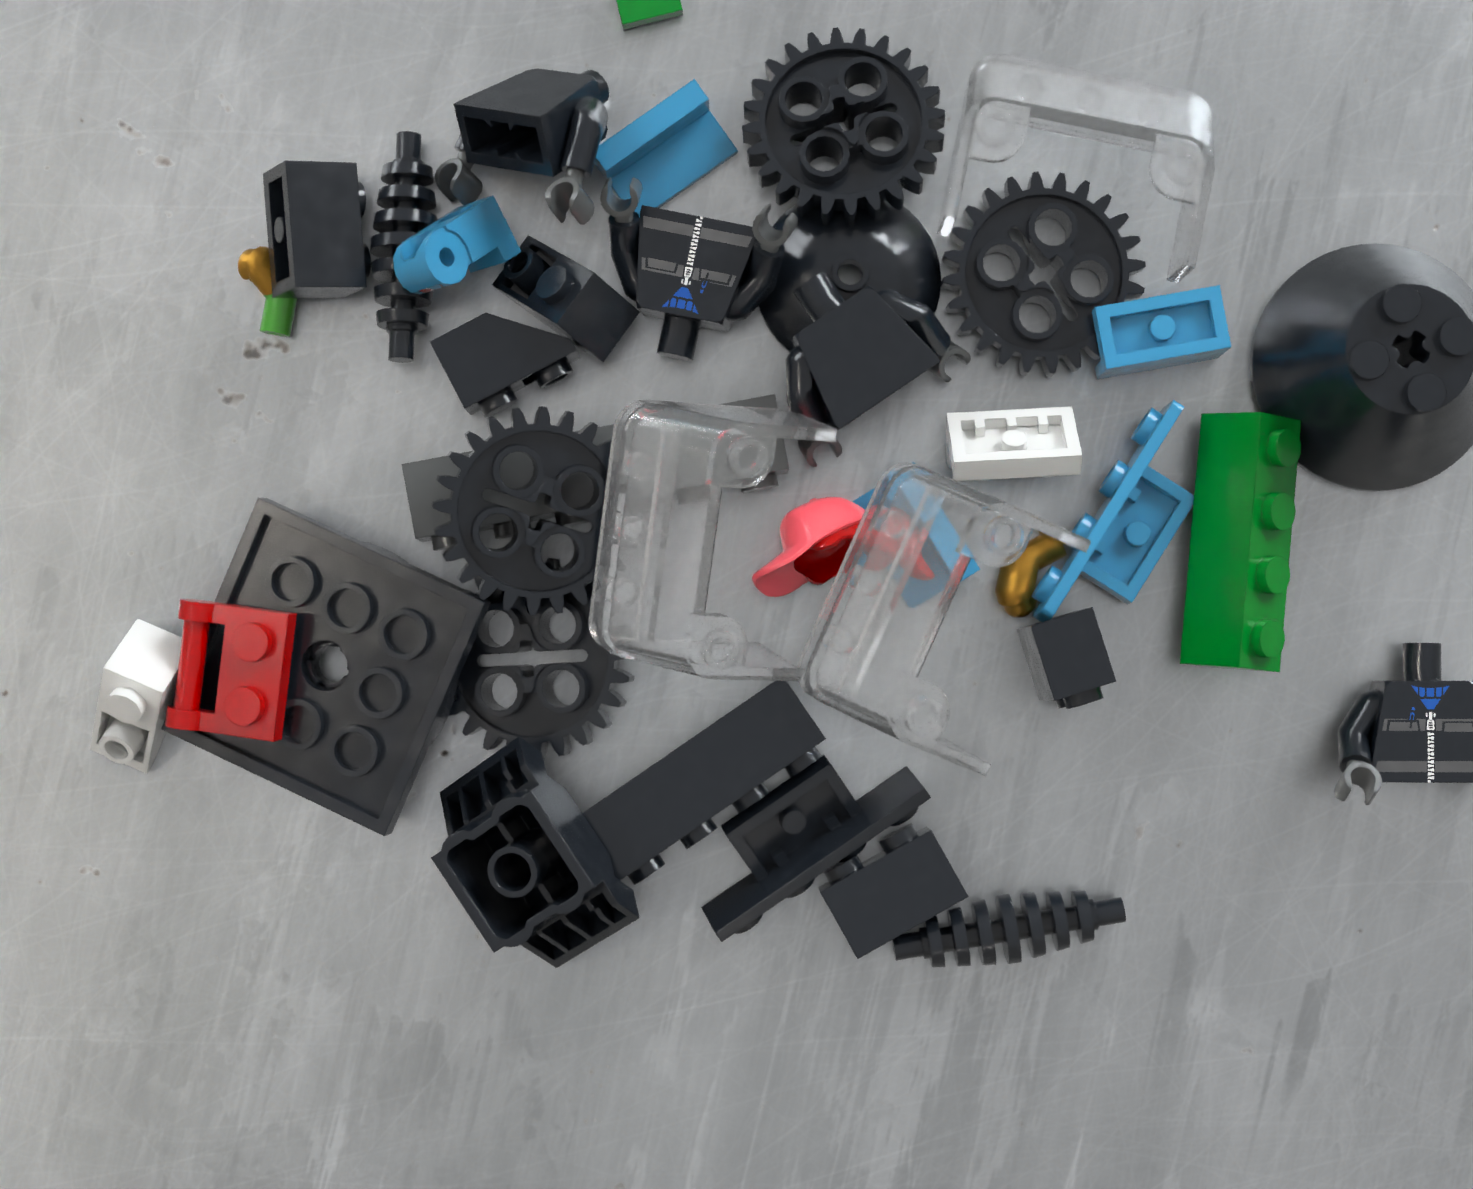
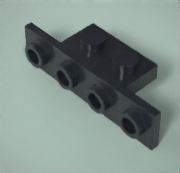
M823 755L804 770L770 791L756 803L721 825L725 835L752 873L701 907L715 934L723 942L734 933L739 934L748 931L760 921L763 913L785 898L796 897L805 892L813 884L817 876L837 862H845L857 856L865 848L867 842L890 826H897L908 821L917 812L918 807L931 798L906 766L855 801L831 763Z

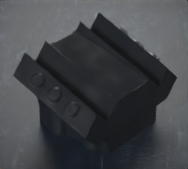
M521 737L511 741L440 792L448 838L444 841L441 851L431 857V859L494 953L504 946L516 947L521 945L555 968H558L640 918L634 891L614 876L610 854L566 788L547 775L542 752Z

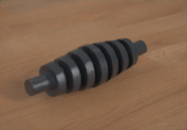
M402 131L396 134V159L384 164L382 168L381 181L388 185L380 188L378 192L377 205L384 209L377 211L374 216L373 229L379 232V234L371 237L370 252L374 256L379 257V259L371 262L372 276L378 281L385 282L374 286L375 302L390 307L376 311L377 326L386 330L389 334L388 360L397 363H409L414 361V336L418 334V331L426 330L429 321V314L415 308L431 305L433 291L415 294L405 289L396 277L393 257L396 248L403 241L438 219L435 214L428 212L436 208L435 192L426 188V186L434 183L433 168L421 161V134L412 131Z
M1085 890L1071 891L1072 905L1064 906L1063 898L1059 891L1046 892L1047 910L1041 911L1034 892L1021 893L1022 914L1015 915L1010 895L1003 894L995 897L998 918L990 919L986 902L983 899L971 904L973 922L965 923L961 907L947 910L949 926L939 928L938 919L935 915L923 922L924 927L919 928V931L902 934L893 939L892 944L896 961L923 956L924 959L930 958L931 966L934 968L945 967L944 953L951 951L954 952L957 966H971L969 948L978 947L982 965H996L995 944L1002 943L1007 963L1014 964L1022 961L1020 940L1027 939L1032 958L1046 955V935H1052L1055 949L1060 951L1070 948L1069 931H1077L1081 944L1094 940V930H1098L1099 926L1126 922V914L1121 897L1094 901L1093 899H1088Z

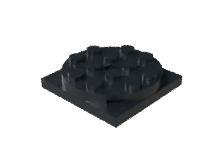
M258 498L214 602L297 613L282 740L270 742L204 731L179 730L166 727L165 721L161 729L383 836L389 835L394 830L428 748L442 730L449 716L455 698L458 678L491 601L487 599L483 601L478 595L409 564L387 549L359 541L268 498ZM210 623L200 702L201 709L215 711L225 629L223 624ZM330 646L340 647V651L343 652L347 659V670L349 672L339 682L329 681L320 671V656Z

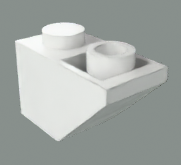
M140 619L135 621L103 667L90 750L104 755L115 763L125 764L146 774L148 773L166 734V731L161 728L166 718L167 707L171 706L175 697L182 637Z

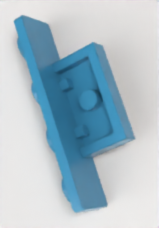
M1173 400L1160 412L1151 407L1145 414L1131 437L1133 441L1140 445L1127 465L1120 460L1113 465L1098 489V492L1106 496V499L1096 515L1092 517L1085 512L1068 536L1065 544L1072 548L1073 551L1064 566L1059 570L1052 565L1033 592L1032 597L1040 602L1032 615L1040 622L1052 619L1079 575H1082L1127 605L1134 601L1194 504V495L1148 466L1184 409L1183 405Z

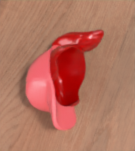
M825 497L813 498L808 503L791 510L784 516L780 524L782 552L754 573L752 581L755 587L766 596L779 597L795 591L808 581L815 585H822L836 576L870 575L893 562L909 576L917 580L932 581L936 578V574L924 559L921 541L913 521L903 510L896 507H886L866 511L858 504L847 499Z

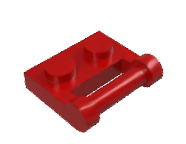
M180 599L178 619L184 620L179 666L174 706L167 707L165 726L179 730L204 731L270 742L282 740L297 613L197 599ZM210 623L225 625L215 711L200 708Z

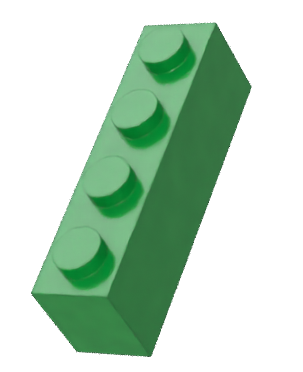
M1264 412L1201 414L1180 664L1223 669L1280 672L1281 652L1285 642L1283 628L1286 593L1290 581L1289 558L1292 524L1296 513L1294 499L1297 464L1301 453V420Z

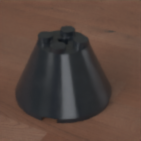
M1359 244L1328 252L1312 260L1297 270L1274 293L1258 321L1250 351V381H1253L1256 399L1261 412L1301 420V453L1297 464L1299 467L1327 483L1342 488L1371 492L1388 491L1409 487L1440 474L1458 461L1473 445V290L1454 271L1438 260L1410 248L1391 244Z

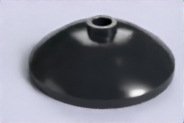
M886 200L880 204V220L876 222L869 216L865 208L857 210L854 226L848 225L843 211H835L832 220L827 226L822 224L821 208L813 206L804 218H799L796 203L772 226L776 230H783L785 220L791 212L798 218L796 229L783 244L785 252L775 289L759 305L760 313L770 333L788 353L794 348L792 342L794 335L813 323L793 291L822 271L827 273L845 301L865 287L871 286L876 292L886 289L896 291L927 305L935 314L941 290V271L938 255L932 239L924 226L904 206L902 210L898 211ZM845 264H854L860 269L862 278L856 284H845L838 276L839 268Z

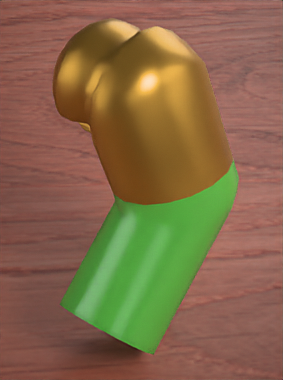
M260 246L256 249L245 250L238 260V272L244 280L250 279L266 298L259 331L280 337H290L298 298H272L268 247Z

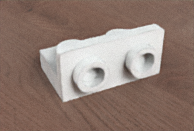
M1072 406L947 413L946 463L949 468H952L953 481H988L991 479L1048 478L1053 476L1081 475L1082 452Z

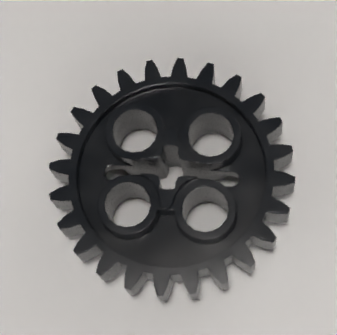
M837 27L832 30L830 44L822 45L816 35L811 32L808 33L807 37L808 50L803 53L790 43L784 45L786 64L783 65L775 60L767 59L765 68L769 81L753 79L751 82L752 96L756 100L745 101L743 106L744 119L750 122L742 126L743 143L753 145L747 150L749 167L762 166L758 172L760 187H769L778 183L775 195L776 203L779 206L796 197L798 199L797 212L799 218H804L813 206L821 208L822 224L827 226L832 220L835 211H843L848 225L854 226L857 210L864 208L875 222L879 221L880 204L885 200L898 211L902 210L904 204L902 188L920 195L923 189V178L920 173L934 175L937 158L932 153L943 151L944 134L937 130L944 127L945 110L934 108L939 104V86L924 87L928 82V67L923 65L908 70L911 62V50L908 47L892 57L888 54V36L884 35L874 47L867 46L865 29L861 28L855 34L852 43H844L842 34ZM865 83L873 86L877 91L869 96H858L851 93L848 89L856 84ZM798 103H809L818 108L815 113L808 116L795 115L789 111L791 107ZM894 108L896 112L886 111L885 109ZM844 122V125L848 129V131H843V128L839 123ZM887 137L896 141L898 146L889 151H880L871 147L869 143L876 138ZM794 140L803 143L801 145L795 146L791 144V141ZM824 156L834 158L840 163L836 168L829 171L816 170L810 166L814 159Z
M1033 172L1029 179L1027 190L1022 191L1018 182L1013 177H1009L1004 184L1005 198L1001 199L993 190L987 188L982 194L986 211L983 212L976 207L968 205L963 212L964 218L972 229L953 227L949 235L956 244L962 247V250L945 251L942 256V262L957 268V273L944 277L940 282L941 288L958 290L959 296L947 304L946 311L947 313L965 311L968 318L964 320L957 333L961 336L977 330L981 338L974 352L980 354L991 345L999 349L996 358V367L1001 368L1013 355L1019 357L1021 375L1026 376L1031 370L1034 361L1041 360L1046 376L1052 377L1056 373L1059 358L1064 359L1072 372L1081 368L1080 351L1082 349L1097 361L1100 359L1092 317L1094 307L1124 302L1125 299L1139 298L1144 293L1145 288L1129 281V276L1141 272L1146 267L1145 261L1128 259L1127 252L1131 251L1141 241L1140 237L1120 236L1118 230L1125 224L1129 216L1127 213L1109 219L1104 212L1109 206L1112 197L1106 194L1094 204L1087 200L1090 182L1086 180L1079 185L1074 193L1066 191L1065 173L1058 174L1051 188H1044L1039 172ZM1041 218L1058 220L1066 232L1065 242L1057 246L1043 243L1035 233V222ZM1010 229H1017L1020 232L1024 244L1031 254V258L1028 254L1026 255L1024 250L1015 241H1012L1009 236ZM993 252L1007 255L1015 266L1014 277L1007 281L991 279L984 270L983 258ZM1033 261L1039 268L1051 265L1055 269L1056 274L1050 280L1052 288L1045 281L1035 285L1030 280L1029 276L1035 269ZM1078 268H1087L1094 271L1101 282L1099 295L1095 297L1079 295L1071 284L1072 271ZM1054 291L1069 307L1073 308L1077 316L1076 320L1070 321L1065 317L1062 307L1054 295ZM1027 303H1036L1043 306L1050 316L1049 329L1042 333L1028 331L1019 319L1020 307Z
M538 407L533 424H527L520 408H514L511 412V427L504 429L496 418L490 416L487 418L490 437L486 440L470 431L465 433L467 442L473 450L468 457L457 452L450 451L447 456L459 468L457 475L437 476L436 480L444 487L450 489L451 494L450 498L433 501L432 508L448 513L450 521L434 528V533L436 536L454 537L456 542L442 554L445 561L464 558L467 563L457 576L459 581L465 583L479 575L482 581L478 589V597L484 601L498 588L502 591L501 608L509 612L518 596L524 597L525 606L530 616H536L541 598H548L551 607L557 614L563 613V595L571 593L577 601L585 605L588 603L585 584L592 581L598 587L607 590L610 586L602 572L605 566L609 565L621 570H625L627 567L624 561L615 553L618 545L637 546L638 541L631 535L623 532L624 523L642 520V514L625 508V500L641 493L640 487L621 485L619 480L633 466L628 461L611 464L608 460L618 444L615 440H607L598 446L592 443L598 427L594 422H589L578 433L574 432L573 412L565 411L555 426L550 424V415L547 407ZM514 452L527 454L532 460L534 467L533 476L530 481L519 488L507 487L501 480L499 473L500 464L503 459ZM576 472H584L593 482V496L586 505L579 508H571L563 501L561 495L562 484L569 475ZM485 489H493L528 502H535L539 493H545L544 504L553 510L588 520L592 525L591 530L585 533L545 519H539L536 527L530 528L528 527L530 517L526 514L483 499L482 493ZM496 513L505 514L510 518L514 527L512 539L502 548L492 549L484 546L479 536L483 520L489 515ZM558 533L567 534L574 545L572 559L564 567H547L541 557L543 543L551 535Z
M548 558L545 562V565L549 568L561 567L560 560L556 558ZM478 575L474 579L479 589L482 578ZM593 582L585 586L588 603L585 605L577 601L571 593L564 594L563 607L568 609L574 616L576 628L573 636L565 643H562L555 639L550 631V618L555 611L551 607L548 598H541L536 616L528 614L524 597L518 596L515 604L508 612L501 608L502 591L497 588L491 596L486 598L491 601V604L458 678L455 693L457 699L453 702L449 716L465 712L470 716L462 731L465 736L485 729L486 734L483 743L485 750L495 749L503 739L506 740L507 745L517 737H521L542 752L543 759H545L549 741L558 756L570 753L569 735H572L583 746L592 743V733L588 724L591 722L600 728H609L612 722L603 708L605 705L613 707L625 706L627 701L614 690L616 683L632 682L635 677L619 668L620 660L636 655L635 649L619 646L617 639L632 629L631 624H612L610 619L621 605L619 600H611L600 604L597 599L603 589ZM499 611L508 614L514 626L513 636L504 646L495 643L489 633V622L493 615ZM532 648L539 652L584 649L588 654L587 659L583 662L539 664L535 668L529 664L484 667L480 664V658L485 654L528 652ZM562 670L572 673L579 683V695L571 705L561 703L554 695L553 682L557 674ZM501 674L511 677L517 687V698L509 708L500 706L492 694L493 683Z

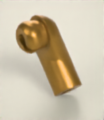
M1050 529L1011 550L1001 561L995 593L998 603L1004 606L1006 613L1012 617L1020 618L1032 613L1037 605V600L1032 597V594L1035 591L1038 571L1067 556L1063 543L1054 529Z

